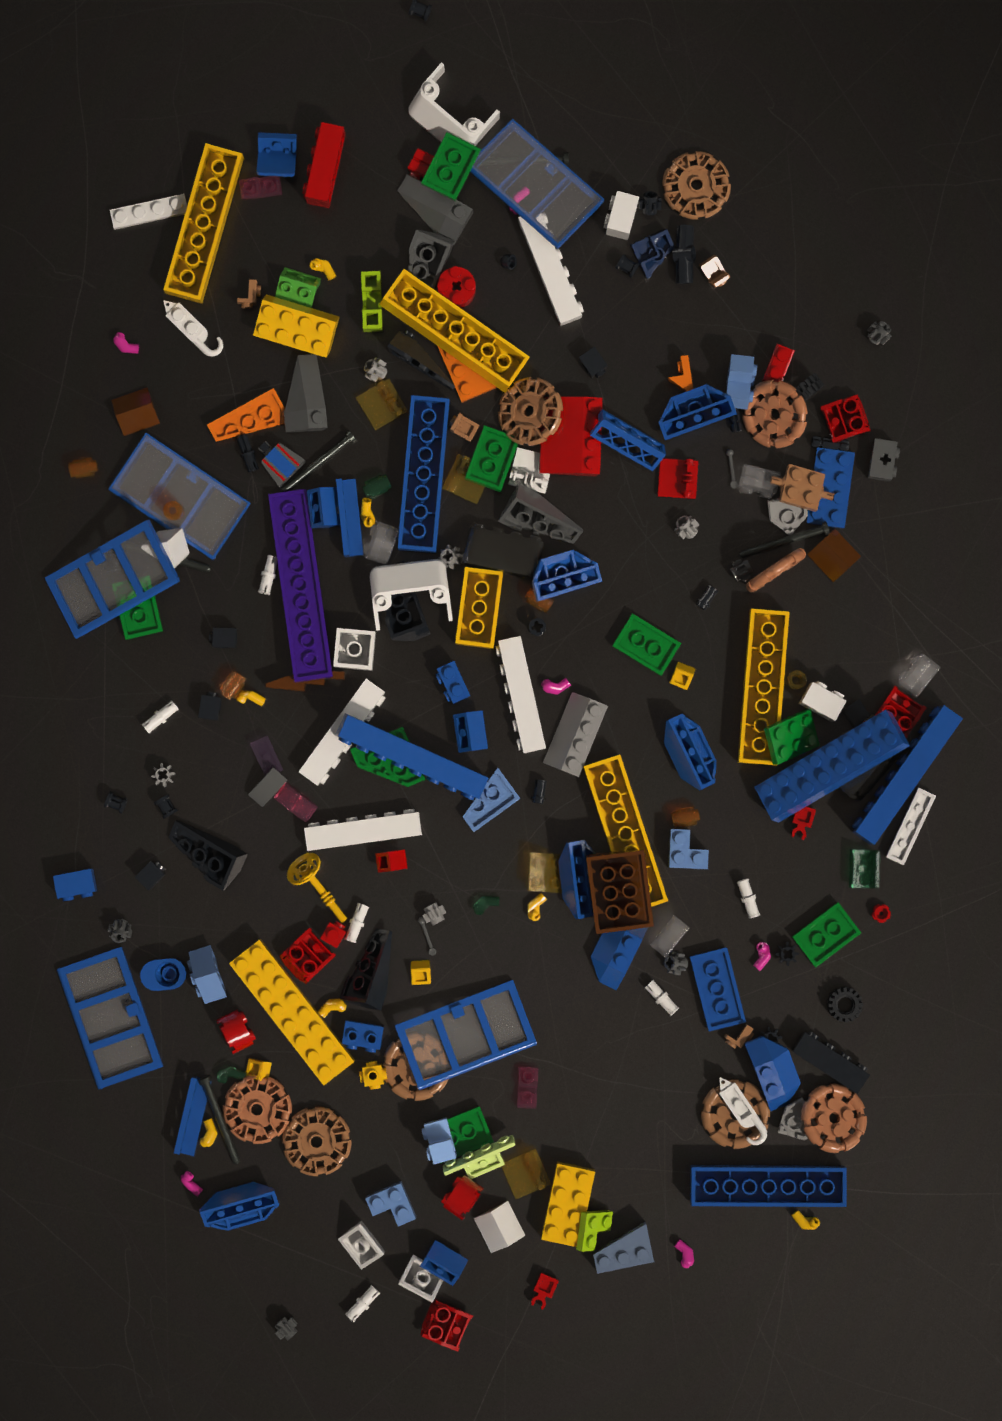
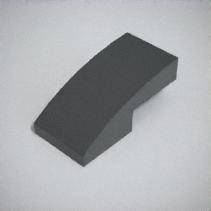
M272 767L248 795L263 807L288 779Z

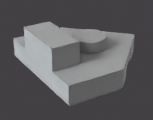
M780 498L767 500L769 520L789 536L793 535L798 526L808 516L807 509L779 502Z
M803 1097L785 1106L778 1133L801 1140L808 1139L803 1130L805 1128L803 1120L801 1121ZM811 1119L812 1126H816L815 1119Z

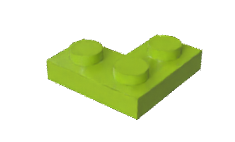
M612 1211L581 1212L576 1250L581 1252L595 1251L597 1232L611 1231Z

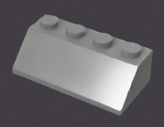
M572 692L543 763L579 777L608 706Z

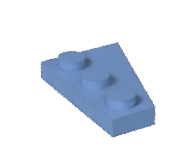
M499 768L496 769L486 783L480 799L476 798L463 815L464 820L473 832L520 799Z

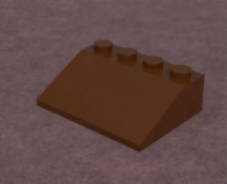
M644 850L586 855L596 934L654 927Z

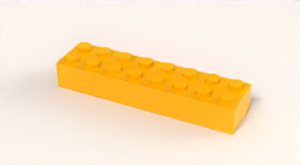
M205 143L163 289L166 294L203 303L244 160L242 153Z
M405 269L402 270L379 304L504 393L530 358V356Z
M762 609L749 610L737 763L777 766L772 763L764 728L781 721L790 612Z
M621 755L583 766L610 851L644 850L651 907L668 902Z
M261 939L229 963L323 1085L327 1084L355 1061Z

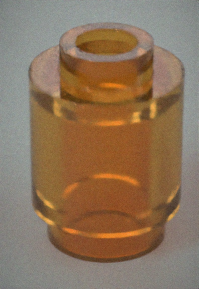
M92 457L76 459L68 463L71 478L76 477L78 479L95 476V472L98 471L97 462L92 460Z
M170 501L165 504L163 513L167 519L178 521L184 516L185 509L181 503ZM172 507L176 508L175 514L170 513Z
M532 587L525 596L528 598L526 601L528 604L547 613L555 601L552 598L536 602Z
M235 671L232 674L229 673L219 688L222 690L221 695L229 700L232 697L236 699L245 685L246 678Z
M694 806L677 809L676 812L671 813L674 828L679 827L680 829L694 826L700 820L698 809L694 810Z

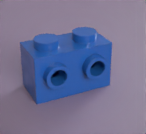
M319 487L307 490L311 528H330L341 525L337 488Z
M455 661L437 668L438 673L435 675L439 684H444L446 691L443 693L448 702L452 701L453 704H456L471 697Z
M483 711L453 715L458 753L488 749Z
M93 869L53 876L57 899L62 898L63 901L74 900V896L80 894L82 898L93 896L92 892L97 891Z
M346 1020L342 1044H345V1048L357 1050L358 1046L364 1047L367 1052L376 1053V1049H381L384 1026Z
M435 1240L420 1267L453 1286L460 1277L468 1259Z

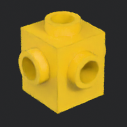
M377 1061L366 1062V1066H363L362 1071H359L360 1082L364 1083L365 1087L369 1086V1090L381 1088V1085L385 1083L384 1080L387 1079L386 1068H382V1064H378ZM372 1072L377 1075L374 1080L369 1077V1074Z

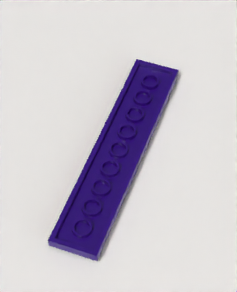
M301 489L268 494L294 682L331 678L333 673L310 522L307 490Z

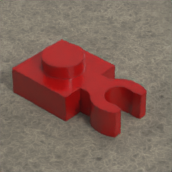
M805 807L794 813L792 823L797 824V826L791 832L792 837L795 836L797 831H801V839L804 840L806 838L805 827L811 828L816 809Z
M541 1272L534 1288L538 1295L532 1298L531 1305L534 1306L536 1300H541V1309L543 1310L546 1306L545 1298H552L559 1280Z

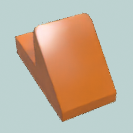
M688 355L680 356V361L677 362L678 373H682V375L668 377L667 380L683 392H687L693 389Z

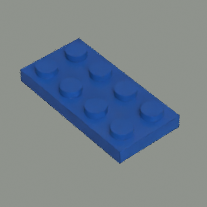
M816 448L813 471L825 474L824 491L834 493V498L832 501L821 498L816 512L808 510L806 524L821 526L822 522L826 521L828 527L845 528L855 457L854 452Z
M727 947L689 956L708 1031L745 1023L746 1020Z

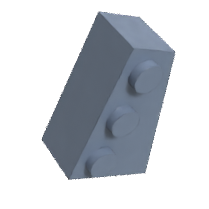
M646 1222L641 1223L634 1229L593 1251L597 1274L654 1262Z

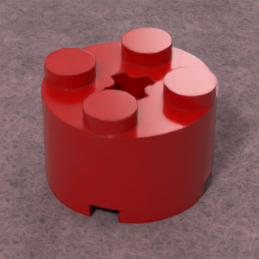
M454 266L445 270L438 279V293L458 307H465L474 299L476 283L473 275L468 270ZM459 284L461 290L456 289L453 291V285L457 286Z
M235 1010L216 1020L218 1024H222L219 1028L227 1045L230 1048H234L230 1050L232 1054L254 1044L253 1041L256 1038L250 1028H246L245 1023L248 1021L242 1011L238 1012V1010Z
M466 1175L457 1177L452 1185L454 1190L447 1193L441 1201L444 1204L443 1208L461 1220L465 1218L462 1214L469 1213L481 1195L478 1191L481 1192L484 1189Z

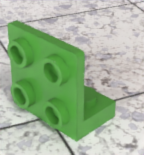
M285 267L280 275L275 297L312 308L321 278Z

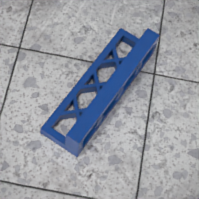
M603 409L599 412V422L590 432V436L651 471L666 456L664 444ZM601 427L609 430L607 435H600L597 432ZM622 437L625 439V443L617 445L613 442V438ZM637 446L641 452L631 453L628 447ZM653 455L656 459L650 464L645 461L644 456Z
M336 479L344 557L362 556L364 553L356 479Z
M191 1077L174 1154L195 1155L208 1100L203 1085H199L198 1080L200 1077Z

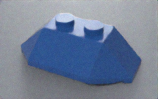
M706 384L671 397L658 423L664 439L668 440L736 415L737 412L730 395Z
M569 550L540 559L532 586L536 602L602 582L597 562L590 560L575 550Z
M684 714L667 720L664 744L680 778L699 791L714 784L717 761L701 727L686 718Z
M585 840L566 843L558 861L563 900L576 919L594 916L586 855L596 854V852Z
M648 927L601 934L591 954L600 983L617 990Z
M764 1036L745 1042V1047L770 1111L788 1105L801 1084L788 1048Z
M251 1182L216 1192L201 1207L199 1212L205 1227L211 1226L216 1229L229 1231L266 1220L274 1209L279 1206V1201L274 1188Z

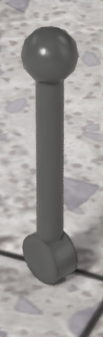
M728 449L726 455L729 458L732 480L730 487L735 489L738 483L735 481L732 459L733 450Z
M420 917L418 923L421 924L429 946V954L433 956L436 954V949L432 946L425 926V920L423 917Z

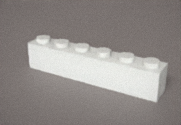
M542 213L536 220L547 229L548 219L546 214ZM521 216L518 217V222L560 326L582 318L581 313L584 310L581 302H577L574 295L577 292L573 283L569 284L567 279L570 276L568 269L561 264L560 260L563 257L560 249H555V246Z
M521 636L498 641L499 645L495 647L497 656L502 657L503 664H500L502 676L506 675L507 679L504 687L506 695L510 694L511 701L508 702L510 713L515 714L516 720L512 721L514 731H518L520 739H516L519 751L523 750V754L546 749Z
M365 679L302 766L299 773L317 786L320 783L324 784L330 776L327 773L331 767L335 769L341 761L339 756L342 752L346 754L352 744L347 745L338 740L339 736L336 735L344 714L346 713L364 722H369L375 714L372 712L375 706L380 707L386 699L383 696L385 692L368 679Z
M415 809L403 810L401 815H396V812L384 813V817L377 818L376 814L366 815L365 820H358L357 817L346 818L344 823H339L338 820L327 821V825L320 826L319 822L309 823L308 828H304L307 851L422 835L419 812H415Z

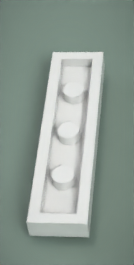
M185 194L112 209L110 214L113 228L116 230L185 215L187 202Z
M917 788L886 858L901 865L905 864L936 795Z

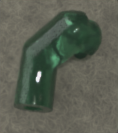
M482 896L474 904V913L482 915L489 906H499L500 897Z
M234 1067L222 1069L217 1074V1081L219 1083H226L227 1078L230 1077L243 1080L246 1076V1071Z

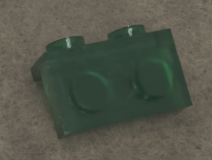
M850 849L849 888H879V864L881 862L879 850Z

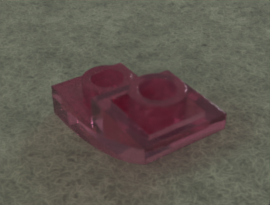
M280 176L253 177L239 180L242 199L282 195Z
M285 783L274 797L275 800L305 822H308L318 808L306 796L301 795L288 783Z
M519 1067L517 1108L536 1109L538 1068Z

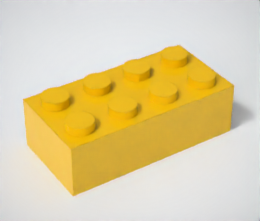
M266 294L262 299L253 336L327 358L331 351L339 316Z
M465 567L456 645L494 649L503 579L502 571Z
M557 1161L541 1240L577 1247L581 1212H586L588 1209L595 1169Z

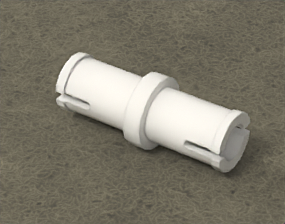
M267 555L265 569L261 572L262 580L258 590L261 594L270 595L273 579H276L275 572L278 564L276 556L273 558L272 555Z
M171 700L162 709L156 710L152 717L142 723V726L150 734L152 730L161 723L164 724L166 719L179 709Z
M746 878L738 881L737 884L742 896L741 902L745 905L748 918L759 916L760 913L755 901L756 895L752 892L749 879Z
M357 903L353 918L349 920L350 926L344 938L345 940L356 943L360 929L364 927L363 921L369 909L368 906Z
M654 980L645 987L655 998L657 1005L660 1004L669 1016H672L679 1009L668 997L669 994L664 992Z
M371 1285L360 1298L356 1299L357 1302L345 1315L355 1322L365 1309H369L370 1303L380 1292Z

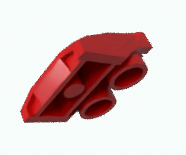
M858 394L821 406L833 443L871 431Z
M894 686L876 715L884 710L892 712L907 738L927 707L921 706L898 690L897 686Z
M309 928L280 955V958L297 979L307 984L336 955L331 953L312 933V929Z
M435 1299L429 1307L420 1335L458 1352L466 1327L473 1315Z

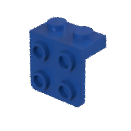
M258 132L257 175L293 177L296 167L297 134Z

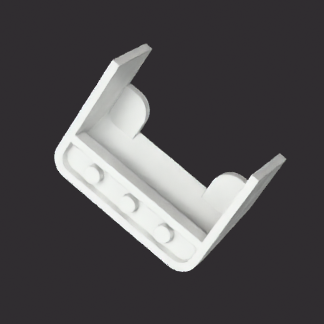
M441 62L422 84L409 105V115L440 143L446 132L476 146L500 119V112L496 110L485 124L477 118H470L461 125L434 102L440 92L436 81L445 72L444 64Z
M431 559L374 567L371 570L370 585L376 631L380 630L378 611H385L391 606V595L429 590L430 598L433 602L438 604L447 603L449 621H453L446 565L442 560Z

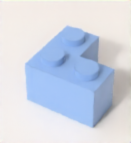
M447 1117L424 1123V1128L421 1130L424 1140L428 1139L429 1147L426 1149L428 1160H432L433 1164L456 1159L457 1154Z

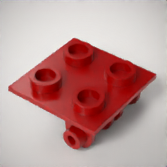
M663 458L660 462L658 496L696 499L698 461H693V459Z

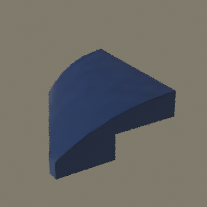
M661 229L630 244L646 279L652 276L651 274L658 265H661L665 256L674 248L667 229Z

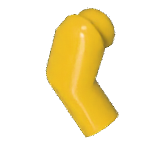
M315 258L310 262V268L315 271L324 272L328 281L336 277L329 261Z
M370 498L362 499L360 516L365 527H372L375 524V516L371 510L372 500Z
M247 690L239 691L236 700L242 704L249 699L259 706H262L266 700L265 697L258 693Z
M542 893L528 903L527 915L532 921L540 919V905L547 900Z
M329 999L318 1010V1013L325 1018L331 1010L344 1012L347 1005L341 999Z
M212 1118L203 1121L206 1133L203 1138H200V1145L202 1147H210L217 1137V1130Z
M796 1210L791 1215L801 1229L814 1230L820 1225V1220L817 1217H804L799 1210Z

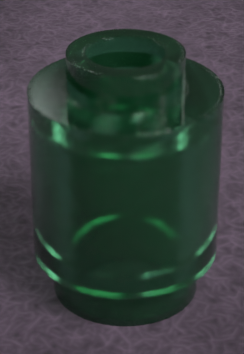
M380 474L365 481V486L362 487L366 497L370 496L371 499L388 492V489L392 488L386 474L382 476Z

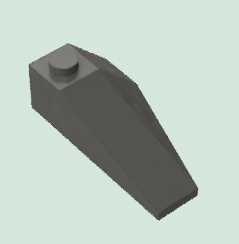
M406 175L398 189V193L433 232L454 240V246L472 216L473 209L458 200L453 201L421 185V181L409 175Z
M416 229L409 247L408 272L435 290L455 241L437 233Z
M315 354L298 355L296 358L288 399L283 413L285 433L322 431L327 428L326 407L317 355Z
M521 483L518 484L510 495L498 522L517 531L524 529L532 531L534 535L539 536V533L549 535L551 539L572 544L575 543L583 532L580 526L538 492Z

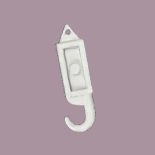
M163 301L167 313L166 317L205 355L213 357L221 353L223 341L220 337H217L218 348L215 350L209 349L204 344L208 337L206 328L179 302Z
M720 1077L719 1094L740 1125L745 1128L755 1125L760 1132L759 1139L751 1140L747 1137L746 1140L752 1145L762 1144L767 1138L766 1127L736 1083Z

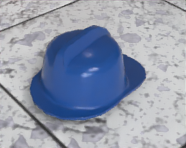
M176 959L153 960L143 966L140 979L142 984L149 990H171L179 988L184 983L186 970L184 965Z

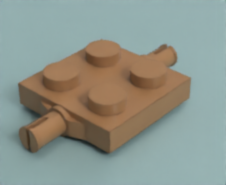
M788 464L783 478L772 475L770 483L780 486L781 495L779 502L816 512L821 498L831 501L834 498V493L824 491L825 474Z

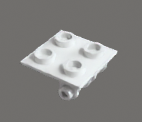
M517 447L508 485L517 487L521 483L536 492L545 494L550 474H539L540 453Z

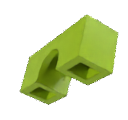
M361 272L363 331L383 332L382 307L379 305L382 301L381 272Z

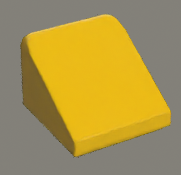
M678 662L670 684L687 690L693 678L695 668Z
M429 960L411 961L412 985L431 984Z
M249 1058L245 1076H255L254 1074H258L257 1078L254 1079H259V1081H262L264 1077L269 1078L272 1063Z

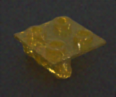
M390 379L380 381L377 386L356 397L375 431L408 412Z
M458 454L442 489L477 504L485 487L465 480L471 459L465 455Z
M530 853L528 891L562 893L558 864L561 854Z
M536 1149L508 1160L502 1166L515 1199L534 1191L542 1190L551 1184Z

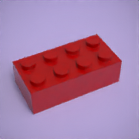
M321 122V126L316 128L315 138L317 144L312 147L311 157L313 162L308 165L307 175L309 180L308 183H304L302 192L307 204L330 208L346 135L343 126Z

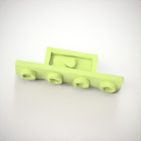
M513 1135L503 1136L495 1143L483 1145L479 1150L469 1151L458 1159L448 1160L443 1165L444 1175H449L464 1168L468 1177L473 1179L505 1165L500 1152L515 1146Z

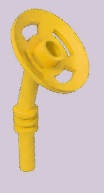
M315 853L301 855L290 865L287 871L288 881L293 885H301L310 881L321 895L320 899H324L323 903H326V907H330L341 923L345 922L347 917L335 903L336 899H332L333 895H329L330 891L327 892L315 877L321 864L319 856ZM307 861V864H302V865L299 867V869H297V867H298L301 863Z

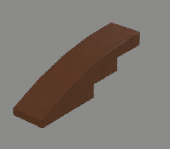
M332 671L333 677L328 678L345 680V672ZM294 675L266 683V688L305 692L306 684L325 686L326 678L295 683Z

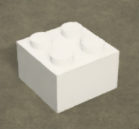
M617 191L616 196L612 195L608 209L611 210V214L606 215L603 227L607 229L606 235L628 240L639 196Z
M337 628L333 667L373 671L376 632Z
M819 681L810 683L798 704L830 722L836 721L846 703V700L843 699L844 695L835 690L832 692L826 689L827 686Z

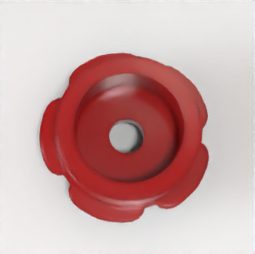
M885 904L876 905L872 912L873 919L879 923L886 922L891 917L889 907Z

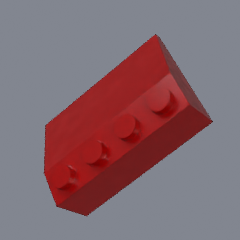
M561 397L563 411H561L560 418L562 420L554 435L548 436L547 441L540 444L539 474L600 475L601 442L590 436V432L599 422L598 414L602 410L603 398ZM549 410L548 416L553 417V410ZM542 427L540 431L542 432V431H544L546 428H545V427ZM601 427V428L599 429V431L597 432V433L600 434V435H601L602 427Z

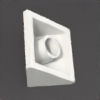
M183 529L158 531L157 535L175 569L190 553ZM148 540L142 546V549L158 559Z
M508 1201L474 1218L491 1253L506 1248L525 1236Z
M362 1220L338 1238L361 1270L382 1257L385 1253L383 1247Z
M413 1255L398 1284L433 1302L443 1280L420 1267L423 1260Z

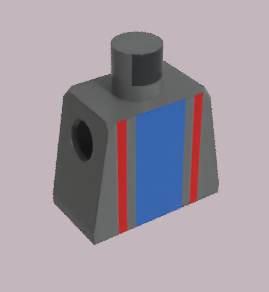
M265 441L258 449L266 456L261 461L262 465L280 488L305 463L302 457L281 443H278L273 448Z

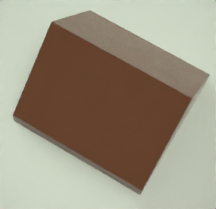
M148 387L111 400L115 416L124 436L160 424Z
M836 529L807 554L832 582L837 580L861 557Z

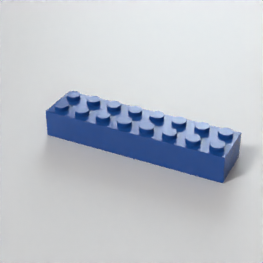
M411 395L398 550L436 553L450 405V399Z
M945 705L934 707L928 716L931 718L929 722L923 723L918 730L919 736L917 739L915 738L910 741V746L907 747L909 749L908 752L898 758L895 763L898 765L896 769L890 770L886 775L885 780L887 782L884 786H879L875 791L874 796L876 797L873 802L869 801L862 810L865 812L863 816L857 817L852 824L854 828L852 832L868 844H876L962 721V717Z
M884 710L755 786V789L771 820L779 823L910 745L893 713Z
M346 713L336 732V735L339 736L338 740L347 745L355 743L357 744L356 748L365 753H368L369 750L375 752L373 756L383 761H386L388 758L392 760V765L401 769L406 766L409 768L408 771L419 777L424 774L427 776L426 779L437 785L439 782L444 783L443 787L455 793L457 790L462 791L461 795L471 800H474V798L480 799L489 779L476 771Z
M690 1165L691 1206L847 1207V1168L845 1166Z

